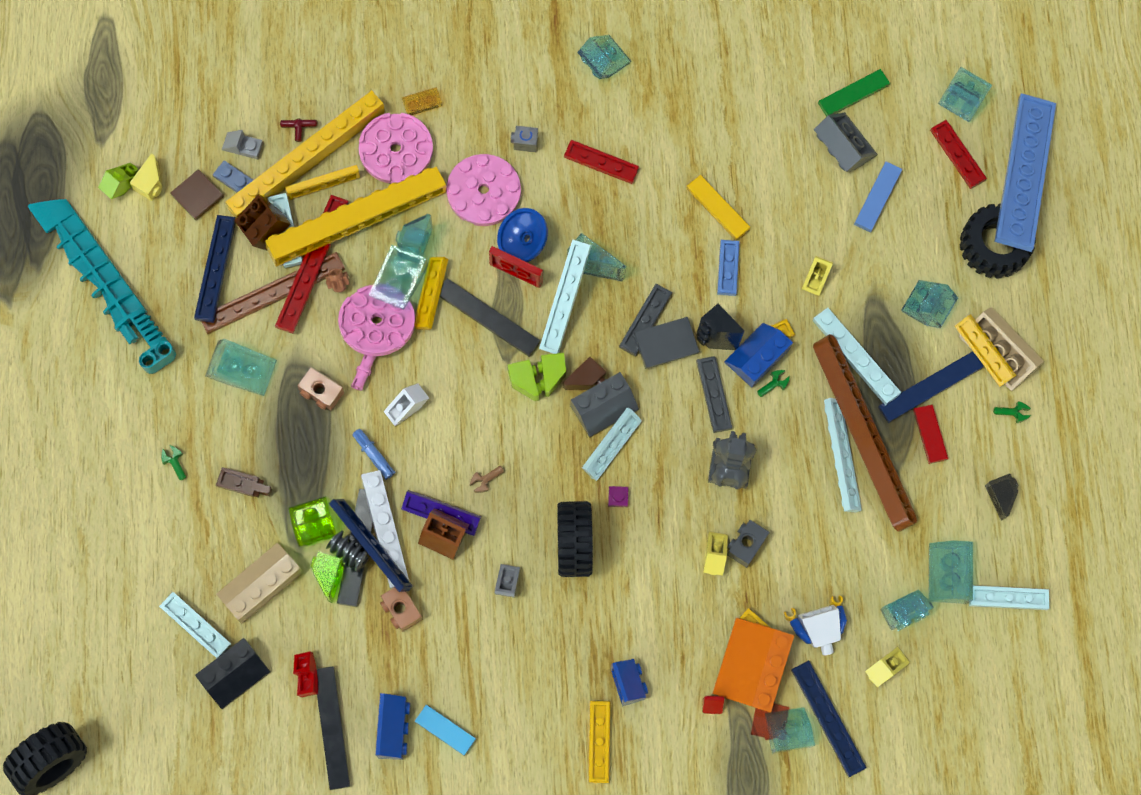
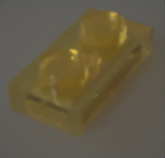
M437 87L402 97L406 114L411 116L443 106Z

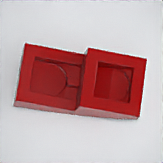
M309 651L294 655L293 674L298 676L297 696L307 697L318 694V676L313 652Z

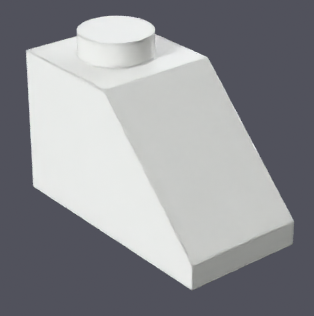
M419 384L406 387L384 410V413L393 425L397 426L417 412L429 397Z

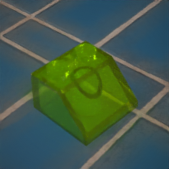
M326 496L288 508L292 528L299 547L311 545L313 542L323 539H330L337 534Z
M318 552L317 557H313L310 568H313L312 572L328 602L333 603L343 573L344 563L341 558Z

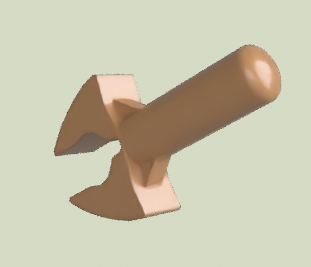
M498 466L484 476H480L476 472L470 481V486L475 484V482H482L480 487L474 489V492L489 491L487 483L502 474L504 469Z

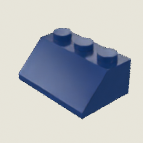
M762 323L724 363L752 388L791 349L793 342L779 329Z
M380 693L375 754L378 759L403 760V755H407V743H404V735H408L409 723L405 722L406 714H410V702H407L406 697Z

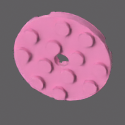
M386 113L376 117L364 128L359 139V156L362 165L371 176L385 183H399L410 175L420 174L428 167L433 154L432 138L426 126L419 119L405 113ZM397 144L401 147L400 151L394 152L391 151V147Z
M489 154L470 156L458 163L451 171L446 187L447 199L453 212L463 221L466 220L477 226H491L502 222L511 212L515 211L521 196L520 180L514 168L504 159ZM481 186L489 189L486 194H482L478 190Z
M369 285L358 289L356 293L345 299L339 311L338 323L344 341L352 349L369 356H383L399 350L409 341L415 327V314L411 302L399 290L386 285ZM374 317H380L382 321L375 325V323L372 322V319Z

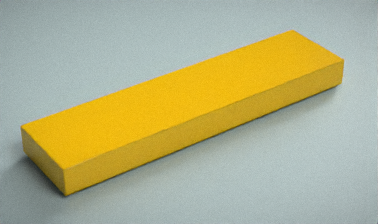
M357 165L287 186L285 188L289 200L360 178Z
M701 175L687 185V190L736 241L750 230V226Z
M430 257L415 316L414 328L417 330L432 329L448 263L446 257Z
M971 314L954 326L1000 387L1016 376L1015 372Z
M590 701L588 783H609L610 701Z

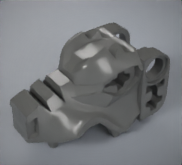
M731 431L729 438L722 440L716 438L713 441L708 483H713L719 487L730 486L735 489H747L751 459L754 458L757 449L754 444L747 441L746 433H742L738 438L735 431Z

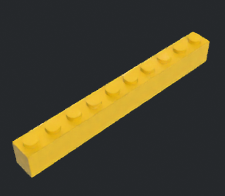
M371 90L225 202L228 210L237 218L258 194L267 200L270 196L278 195L286 189L285 187L290 186L363 130L369 122L384 114L383 102Z
M437 166L426 168L418 175H410L404 181L394 182L388 188L376 190L365 198L359 197L351 204L339 206L335 211L325 212L314 220H306L302 225L290 227L279 235L274 234L268 240H265L266 248L277 267L446 193V183Z

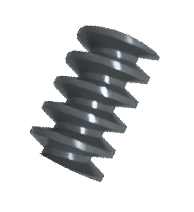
M342 530L334 535L326 549L330 548V553H336L338 559L343 557V563L349 562L348 566L350 568L355 566V572H359L368 562L370 556H367L366 550L361 552V544L355 547V539L349 543V535L343 538L344 531Z

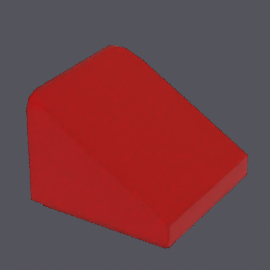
M705 696L702 701V712L704 714H722L724 697Z

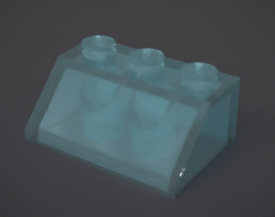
M953 540L929 543V602L962 604L971 602L973 600V542Z

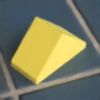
M815 256L802 289L819 296L833 262Z

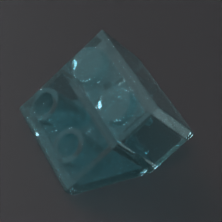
M960 67L938 104L970 122L990 91L992 84Z
M919 280L901 311L926 326L941 328L958 297L947 284Z
M917 590L885 605L880 610L891 631L896 628L900 631L912 624V620L917 623L930 615L929 611L934 607Z

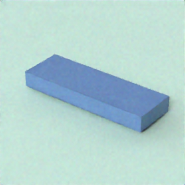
M720 241L717 295L736 296L740 241Z

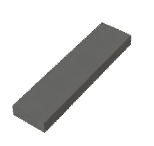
M655 284L620 343L619 348L636 357L639 349L633 333L654 326L672 295L671 291Z
M716 357L697 359L696 363L713 433L732 430Z

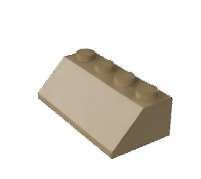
M992 307L985 310L975 320L1015 372L1016 376L1005 383L1011 391L1044 362ZM959 335L962 341L969 347V345L966 343L963 337Z
M276 543L216 595L242 624L303 572L289 554Z

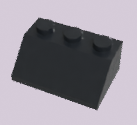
M718 303L701 317L696 336L699 343L703 346L706 345L709 349L736 350L740 345L744 330Z
M243 638L195 676L218 706L224 709L271 672L248 641Z

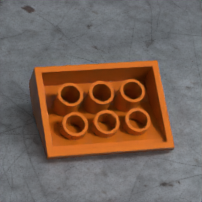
M736 618L712 694L771 713L794 635Z

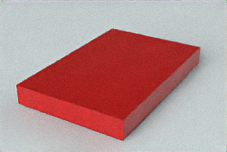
M491 246L489 250V264L537 288L541 287L543 283L542 269Z

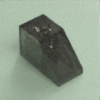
M1011 474L989 481L985 485L1001 521L1010 515L1018 494V483L1014 477L1012 478Z

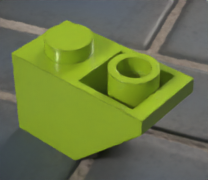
M132 163L106 170L98 188L110 199L120 197L131 188L130 181L139 170Z
M564 353L541 355V361L538 362V371L543 374V380H540L541 391H545V397H549L566 377Z
M530 360L508 364L507 370L512 388L534 401H539V394H542L540 384L535 382L534 376H537L535 365H531Z

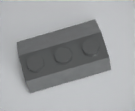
M845 112L828 115L814 128L817 138L824 142L828 152L837 159L840 168L846 172L856 170L878 155Z
M621 372L570 401V407L589 438L615 424L626 408L632 409L634 412L639 410L631 388Z

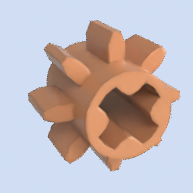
M333 269L325 277L328 289L333 288L334 292H342L350 284L347 272L342 273L341 269Z

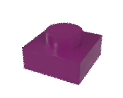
M609 486L608 507H628V487Z

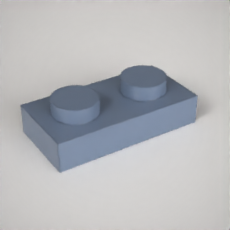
M223 161L213 173L214 178L236 193L253 181V179L226 161Z

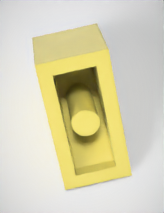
M153 154L148 157L130 181L132 189L150 201L157 197L162 190L159 166Z
M708 532L704 573L723 576L727 558L728 535Z
M897 647L865 672L870 681L876 687H879L910 662Z

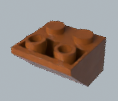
M434 508L429 513L418 544L454 560L469 524Z

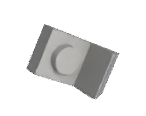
M243 130L227 132L222 150L258 160L263 141L245 136Z
M500 565L495 595L515 598L520 567Z

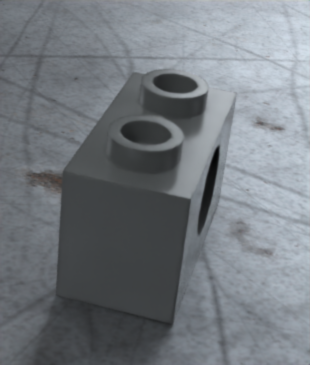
M749 520L747 524L743 522L737 531L740 534L737 540L732 539L727 547L730 550L727 555L746 568L770 533L752 520ZM742 539H749L752 545L745 547L742 544Z

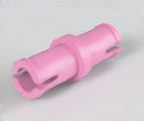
M364 354L360 366L356 368L357 373L351 384L352 388L360 391L363 390L365 381L371 374L370 369L376 356Z

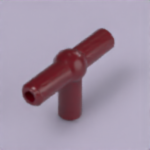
M297 118L295 120L280 121V127L282 128L295 127L296 142L302 141V127H317L318 125L316 119L302 120Z

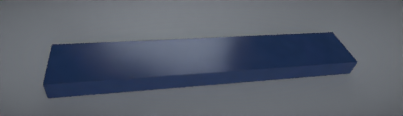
M217 215L195 311V321L214 323L236 222L234 220L236 217Z
M972 351L903 391L886 406L883 403L878 408L889 423L979 371L984 365Z
M333 499L329 505L398 592L409 591L413 587L411 582L344 499Z
M808 660L791 669L848 778L866 769V765L810 661Z

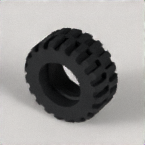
M1001 203L997 207H995V204H989L986 208L981 207L976 213L974 212L960 236V250H964L962 257L964 260L968 259L967 265L970 268H976L975 272L981 274V272L985 273V277L988 278L995 275L996 279L1002 278L1004 275L1005 277L1012 276L1014 272L1017 273L1021 270L1035 249L1034 247L1032 252L1013 247L1011 253L998 254L986 247L982 239V231L989 228L997 229Z
M588 501L560 502L557 504L558 575L561 577H589L593 572L591 503Z
M57 722L56 724H50L48 727L42 728L35 734L30 735L29 738L25 741L23 740L18 747L11 751V754L6 757V761L3 763V772L18 794L38 795L40 792L43 793L50 787H54L58 782L63 781L69 774L74 772L75 768L79 767L81 761L85 759L87 747L69 723Z

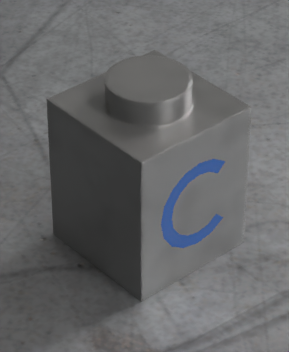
M516 126L515 132L511 133V143H514V150L536 152L538 128Z

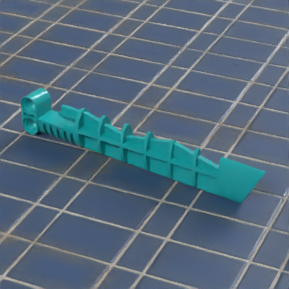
M67 199L29 204V210L46 233L57 230L61 243L57 245V249L64 248L69 260V266L72 265L82 274L80 281L89 280L98 288L92 293L91 297L98 298L102 295L104 296L107 307L103 313L104 315L111 314L115 324L114 329L117 332L120 331L129 344H134L139 339L131 328L134 324L148 343L150 349L139 357V363L144 371L154 374L171 363L176 357L175 349L166 337H162L163 333L158 331V326H154L155 322L151 320V316L146 315L147 310ZM170 349L166 355H162L163 350ZM153 360L151 365L146 366L147 361Z

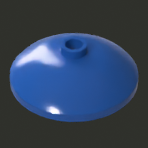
M520 208L511 212L503 220L498 230V248L525 262L533 260L541 253L548 237L547 223L539 212L530 208Z

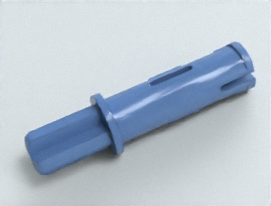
M361 429L356 430L352 434L362 447L361 451L367 454L376 468L381 471L385 480L396 473L374 446V441H370Z

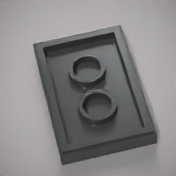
M688 317L633 333L645 369L699 353Z

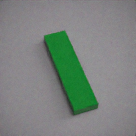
M879 69L819 100L818 104L827 117L888 87L890 82L883 71Z

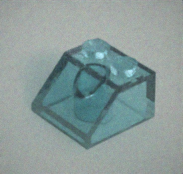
M610 35L590 37L577 52L581 60L590 67L593 75L599 79L610 78L631 62Z
M426 214L403 225L402 230L398 231L395 241L397 242L400 256L421 262L433 229L430 214Z
M804 707L765 713L772 754L815 746L812 726Z

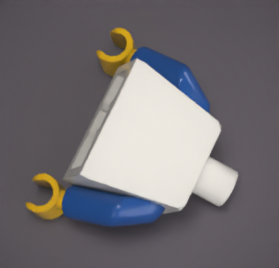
M840 595L838 596L839 603H836L832 596L829 601L831 606L800 614L798 618H796L794 608H791L794 614L791 617L787 616L786 612H784L785 619L791 621L790 625L796 635L814 648L821 647L822 655L834 653L832 643L841 640V634L844 632L847 623L844 608L841 606L843 597Z

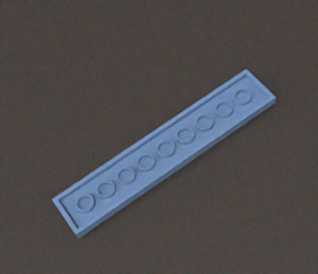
M1022 93L1019 96L994 242L1032 252L1034 248L1056 103Z

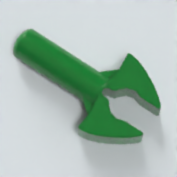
M785 370L772 371L770 374L773 377L772 381L759 389L757 394L763 397L775 387H781L784 390L790 376L783 381H777L778 377L785 373Z
M1018 401L1015 408L994 407L993 413L995 415L1014 416L1016 423H1021L1031 415H1022L1019 411H1029L1031 408Z
M170 445L173 451V458L168 457L163 449L161 455L162 463L164 465L170 463L179 480H184L186 474L178 461L179 457L183 454L179 449Z

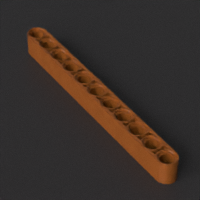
M829 334L813 344L814 351L894 529L900 532L917 523V517L839 343L833 335Z

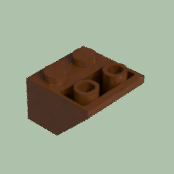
M260 194L234 220L253 247L266 251L265 240H268L274 234L284 233L291 225L284 214Z

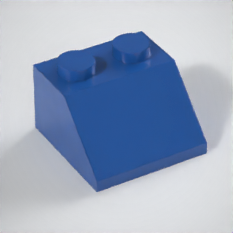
M634 659L612 663L610 669L622 707L645 700V694H648L646 683L641 682L639 675H642L639 663L635 664Z

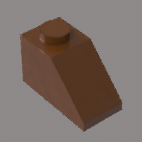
M589 357L563 382V388L565 390H589L606 380V371Z

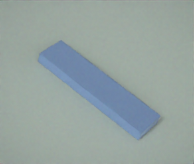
M885 162L854 223L855 226L871 233L902 171L901 168Z

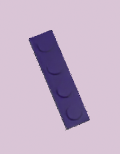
M410 490L406 492L401 510L427 519L429 513L435 508L469 524L466 531L467 534L472 536L476 534L481 516Z

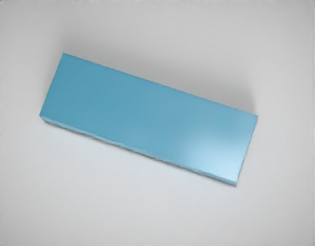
M425 705L415 720L417 724L464 756L476 740V738L428 705Z

